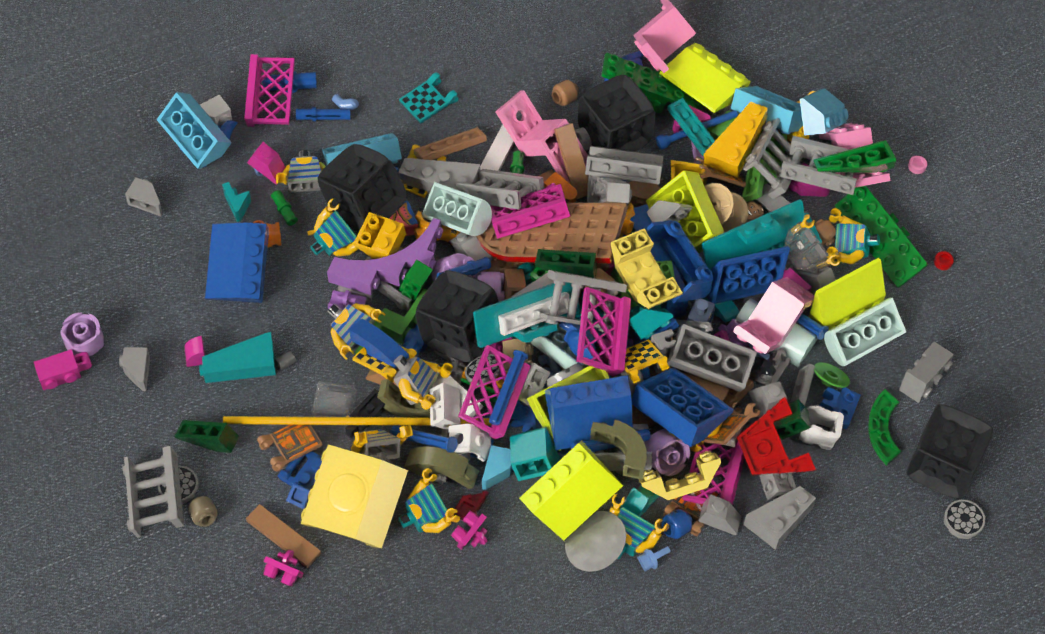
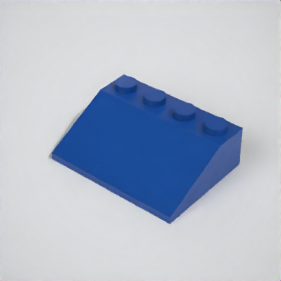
M212 224L205 299L263 302L269 227L267 224Z
M789 246L719 261L711 269L713 282L711 292L706 297L711 303L717 304L766 293L772 282L783 277L790 251Z
M674 367L638 383L631 400L632 405L639 411L645 413L654 422L660 424L669 433L675 435L690 447L703 441L734 410Z
M628 375L545 390L555 450L571 448V442L573 441L579 443L581 440L583 442L591 440L593 422L606 423L613 426L614 421L618 420L633 428L632 401Z

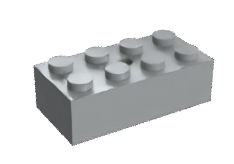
M685 324L678 329L675 338L676 344L672 347L667 361L669 366L738 392L745 389L757 354L756 351ZM708 356L712 357L713 362L709 360Z

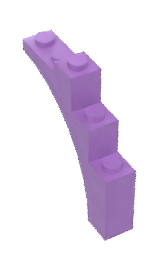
M433 218L428 228L415 242L395 254L364 261L334 257L327 271L328 281L372 295L374 289L378 288L380 281L400 286L416 259L434 271L437 264L434 258L436 241L441 238L443 233L441 220Z

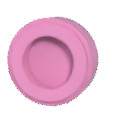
M913 156L909 160L908 168L912 173L922 174L927 168V161L922 156Z

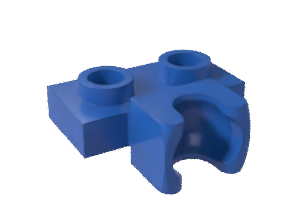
M828 387L822 394L825 399L818 406L831 412L842 413L844 415L842 428L847 429L861 395L846 387L842 388L840 392Z

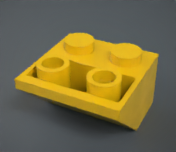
M369 212L353 244L372 259L395 254L398 252L406 236L404 224Z

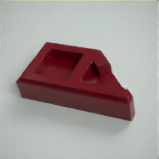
M482 491L479 494L462 496L454 508L458 510L454 516L457 515L463 520L469 511L477 514L488 497L489 492Z

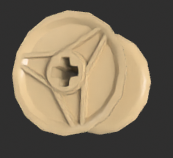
M711 183L705 185L724 232L746 223L748 206L742 196L730 192L722 184Z

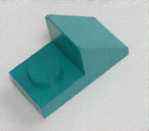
M229 182L222 184L224 196L236 221L240 222L251 203L250 191L238 194L236 188H232Z
M640 485L638 489L633 488L620 510L624 507L641 517L660 496Z

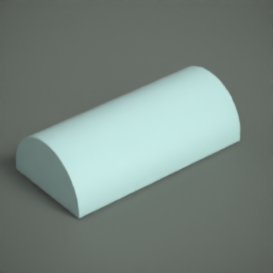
M434 182L422 215L423 218L431 221L433 218L439 219L442 225L462 233L478 236L484 233L490 225L492 210L489 203L481 198Z
M750 298L740 310L736 320L740 323L748 321L759 302ZM795 323L781 347L770 352L773 353L780 348L784 349L786 357L791 359L790 363L799 367L818 338L816 334Z
M888 298L827 331L824 335V340L832 358L839 365L846 366L906 333V329L893 298Z
M558 322L557 331L551 332L548 336L535 338L530 342L564 369L578 363L577 356L570 350L568 343L564 341L567 331L561 328ZM580 363L581 366L583 367V369L589 366V365Z

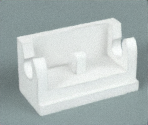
M445 383L431 388L430 394L436 399L430 407L431 426L449 429L448 424L460 425V418L458 417L460 412L459 388Z

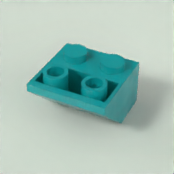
M638 304L630 310L629 325L640 339H648L654 335V330L661 326L663 328L671 322L670 319L674 316L666 308L652 307L648 309Z
M547 427L511 435V465L518 481L543 476L560 461Z

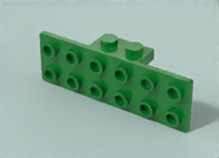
M605 54L601 76L611 79L619 75H627L646 95L655 112L661 114L667 101L674 103L681 98L688 105L700 111L703 108L700 102L659 74L660 72L636 64L633 61L625 60L614 54Z
M867 186L856 187L853 195L848 194L835 204V208L840 210L842 216L844 215L866 225L870 235L879 234L880 245L870 246L869 251L875 259L879 258L881 260L882 268L898 288L928 265L908 238L910 233L907 229L897 224L899 219L893 212L889 214L882 207Z

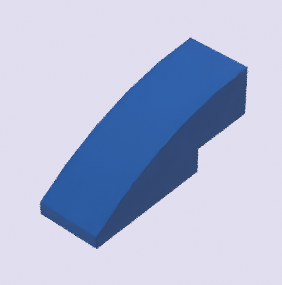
M360 319L349 329L352 342L366 348L368 355L396 369L397 366L393 362L398 356L403 355L406 360L409 358V354L397 342L364 319Z

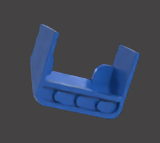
M672 220L652 222L645 229L652 242L660 241L688 284L682 290L683 294L672 300L673 303L705 298L711 292L713 282L712 271L706 266L682 230L680 223Z

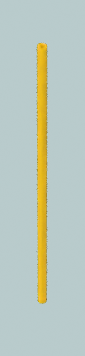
M223 416V423L431 426L430 418ZM460 418V425L471 424ZM483 418L485 425L491 426L490 418Z

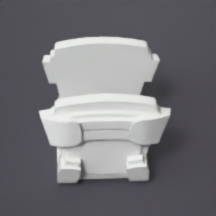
M817 405L809 406L807 409L809 411L810 424L814 425H811L810 429L800 432L799 440L813 445V443L819 444L822 449L831 450L841 436L844 415L835 411L831 412ZM816 424L829 427L830 432L822 430V428L816 426Z
M473 424L449 426V437H456L458 441L455 453L469 460L471 458L470 453L476 454L482 462L488 459L491 447L489 433Z

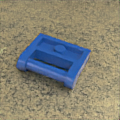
M311 451L291 461L284 470L280 471L278 478L290 486L297 482L312 489L316 481L315 474L320 469L322 463L321 456ZM304 457L308 458L294 478L291 477V473Z

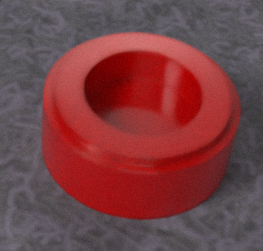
M946 251L938 252L934 258V265L940 270L950 269L954 262L953 256Z

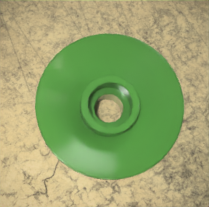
M823 362L814 365V372L824 385L845 388L850 384L849 377L839 368Z

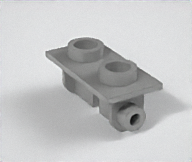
M784 349L776 350L769 358V362L773 363L776 369L773 376L762 374L755 381L763 385H769L779 380L791 359L786 357Z

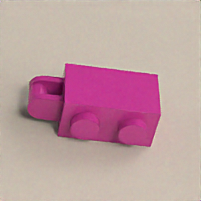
M72 349L34 361L43 390L53 389L58 385L74 382L76 379L81 378V371L87 370L92 366L87 352L74 355Z

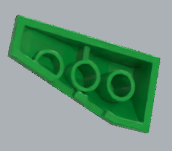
M885 140L817 158L813 162L818 172L877 173L894 168L896 157Z

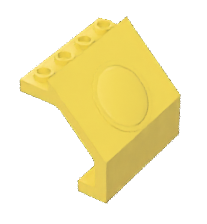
M328 445L322 454L320 469L315 474L316 481L314 486L309 491V501L306 508L302 511L301 524L364 542L371 547L382 548L408 470L377 458Z

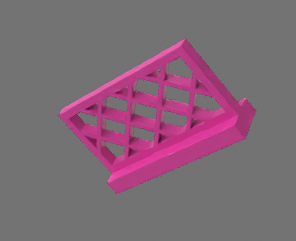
M258 54L250 55L244 118L247 127H255V124H290L294 58L258 57ZM263 63H271L273 65L267 72L262 69ZM284 63L290 64V68L285 72L279 68ZM277 69L281 75L274 80L269 75ZM267 77L272 83L264 88L261 82ZM285 77L289 82L282 88L278 82ZM276 86L280 91L272 96L268 91ZM266 93L270 99L262 104L259 99ZM284 94L287 100L280 104L276 99ZM274 101L279 107L271 113L266 107ZM262 110L269 114L264 119L258 118V114ZM281 110L286 113L285 119H277L274 115Z
M561 184L529 193L520 198L521 209L519 210L490 205L492 210L491 220L497 239L570 217Z
M589 287L584 288L577 362L607 371V374L613 377L624 371L631 298L625 296L618 298ZM590 295L595 296L598 304L593 306L589 299ZM605 301L614 303L613 311L610 312ZM599 305L606 314L602 318L595 309ZM590 311L597 320L593 324L588 319V312ZM606 317L612 323L611 329H608L603 321ZM597 323L604 331L600 336L593 327ZM588 329L595 338L591 342H589L588 338L586 337V331ZM605 335L610 341L608 348L601 339ZM596 341L602 349V352L599 354L596 353L591 345ZM585 348H588L593 358L583 357ZM603 353L608 359V365L603 364L599 357Z
M487 345L458 417L489 433L488 436L493 439H497L505 435L531 366L524 362L501 424L499 426L491 424L489 427L485 425L482 416L487 414L491 416L493 408L489 399L495 396L498 398L500 391L496 381L500 379L505 380L507 374L503 363L511 364L513 359ZM489 353L495 356L497 364L490 366L487 359ZM495 366H499L502 377L497 379L494 378L491 370ZM487 370L490 381L483 383L480 375L482 371ZM492 383L495 394L488 397L484 385ZM480 387L483 399L476 401L474 390ZM485 400L489 412L481 414L477 403ZM473 405L476 417L472 418L465 414L468 406Z
M738 441L735 447L727 451L721 446L722 444H713L707 448L704 444L698 445L703 450L695 452L689 473L699 472V468H696L697 462L695 459L700 457L699 454L712 451L718 447L722 452L718 457L720 460L726 457L729 464L722 468L719 465L714 477L722 474L725 480L717 485L712 479L711 484L714 487L707 491L700 490L701 494L696 497L689 494L683 495V500L703 504L709 497V494L717 491L721 499L727 500L733 505L745 460Z

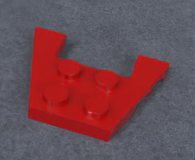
M786 397L782 398L774 407L769 409L767 413L737 437L752 475L816 471L809 452L789 460L777 433L774 422L793 415Z

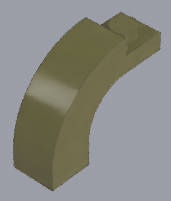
M388 379L381 381L377 398L385 403L384 409L400 417L430 418V409H423L420 402L410 405L407 399L402 397L399 387Z
M618 420L614 421L613 426L606 423L593 422L590 439L612 444L621 449L625 455L623 476L643 480L647 451L645 443L638 432L631 426Z
M428 446L410 449L404 466L418 476H422L425 469H432L430 473L447 476L468 489L474 488L479 473L478 469L468 464L469 459L455 452H447L446 449Z

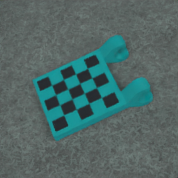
M437 72L433 73L427 81L399 99L402 105L420 124L449 104H454L458 101L456 91H450L444 98L434 88V86L441 83V76Z

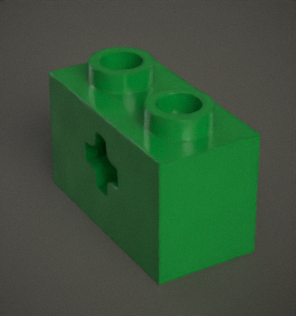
M416 259L404 277L399 289L401 294L415 301L427 284L433 269Z

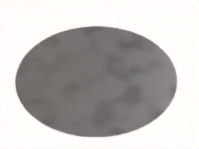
M595 511L566 538L565 550L569 561L576 568L589 572L602 570L611 565L620 556L625 546L626 530L624 524L613 513Z

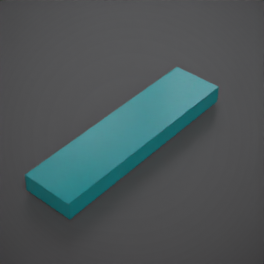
M681 98L668 105L667 109L704 157V153L715 140L686 101Z

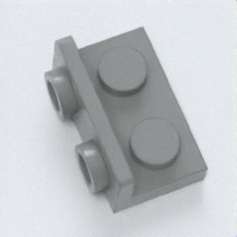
M792 473L759 475L767 500H773L777 495L782 496L796 488Z

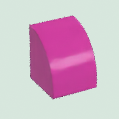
M202 336L192 338L185 344L187 367L202 364V357L205 356Z

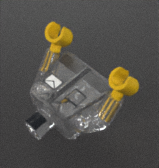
M809 214L804 216L803 222H798L788 230L785 245L783 246H789L790 248L785 266L786 270L794 265L796 269L818 271L829 267L830 264L836 266L841 262V260L837 262L833 260L832 257L838 255L836 252L830 258H827L829 254L810 229L814 226L815 220L810 223L806 222L810 218Z

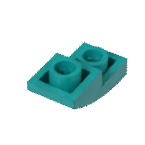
M732 300L715 304L714 315L725 323L737 318L740 312Z

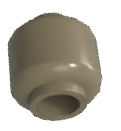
M207 496L195 498L188 506V513L197 526H210L217 518V508L211 498Z

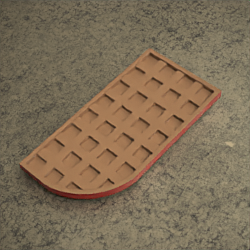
M566 203L570 214L568 218L498 239L491 220L486 231L477 237L482 248L488 254L507 262H535L538 249L596 253L597 263L611 264L613 259L611 242L619 239L628 208L626 203Z

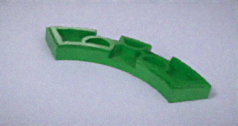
M884 389L876 398L869 414L868 433L876 454L887 466L901 454V450L894 443L888 428L890 415L898 406L899 401Z

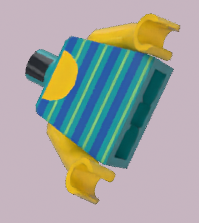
M335 198L329 200L328 206L317 217L314 226L315 233L313 235L317 242L310 246L315 255L325 250L329 256L333 254L335 256H349L359 250L353 244L357 236L338 212H333V210L338 209L341 203L336 207L332 205V201Z
M837 208L831 210L830 213L833 215L829 216L830 222L835 223L839 221V224L836 227L835 247H828L826 251L828 254L827 259L836 252L838 255L832 257L833 260L837 259V261L841 260L840 263L854 264L862 258L869 256L870 246L880 245L879 234L870 235L866 225L844 215L841 216V212Z
M427 468L423 471V479H420L405 502L407 513L399 517L403 528L414 524L418 532L440 533L451 525V521L455 523L460 521L459 516H453L458 510L453 508L447 510L433 484L429 485V481L433 482L437 479L436 474H432L429 478V473L432 469Z
M617 494L612 497L614 506H611L609 512L615 514L623 522L626 530L625 546L617 559H620L624 552L630 556H635L637 553H643L645 549H653L662 536L661 532L669 529V524H665L664 528L661 529L660 523L663 519H658L655 525L624 507L620 510L619 507L625 503V497L623 496L621 503H617L615 500Z

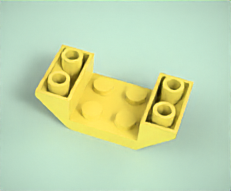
M644 228L612 241L611 248L615 268L624 284L627 285L632 298L649 309L680 296L683 292L674 277L666 279L650 252L654 243Z
M706 451L699 454L700 457L695 458L700 474L696 472L685 475L684 479H670L663 485L658 471H653L652 469L646 470L643 480L639 479L642 487L667 500H671L708 488L721 464V460L715 452Z

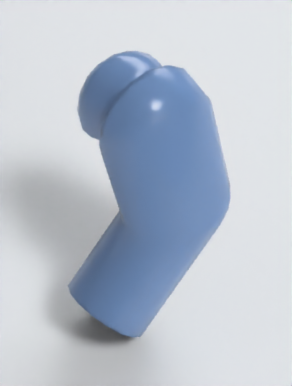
M339 94L332 97V101L340 109L353 110L359 105L356 99H342Z

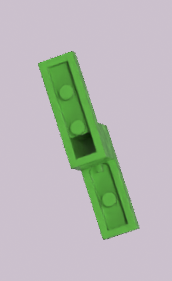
M780 133L787 140V135ZM772 136L770 140L785 154V149ZM767 147L765 151L782 167V162ZM761 158V164L776 178V172ZM754 166L747 170L746 186L744 187L742 197L746 202L760 198L764 183H769Z
M423 288L405 317L384 308L382 312L386 315L381 314L378 317L381 323L375 321L373 325L390 336L394 341L403 344L409 330L413 329L417 324L416 308L427 290ZM358 346L355 355L363 348L362 346Z

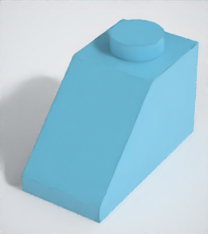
M491 445L482 478L483 490H487L510 477L513 470L510 449Z

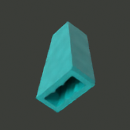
M271 332L203 356L202 364L199 365L200 376H204L205 383L276 375Z

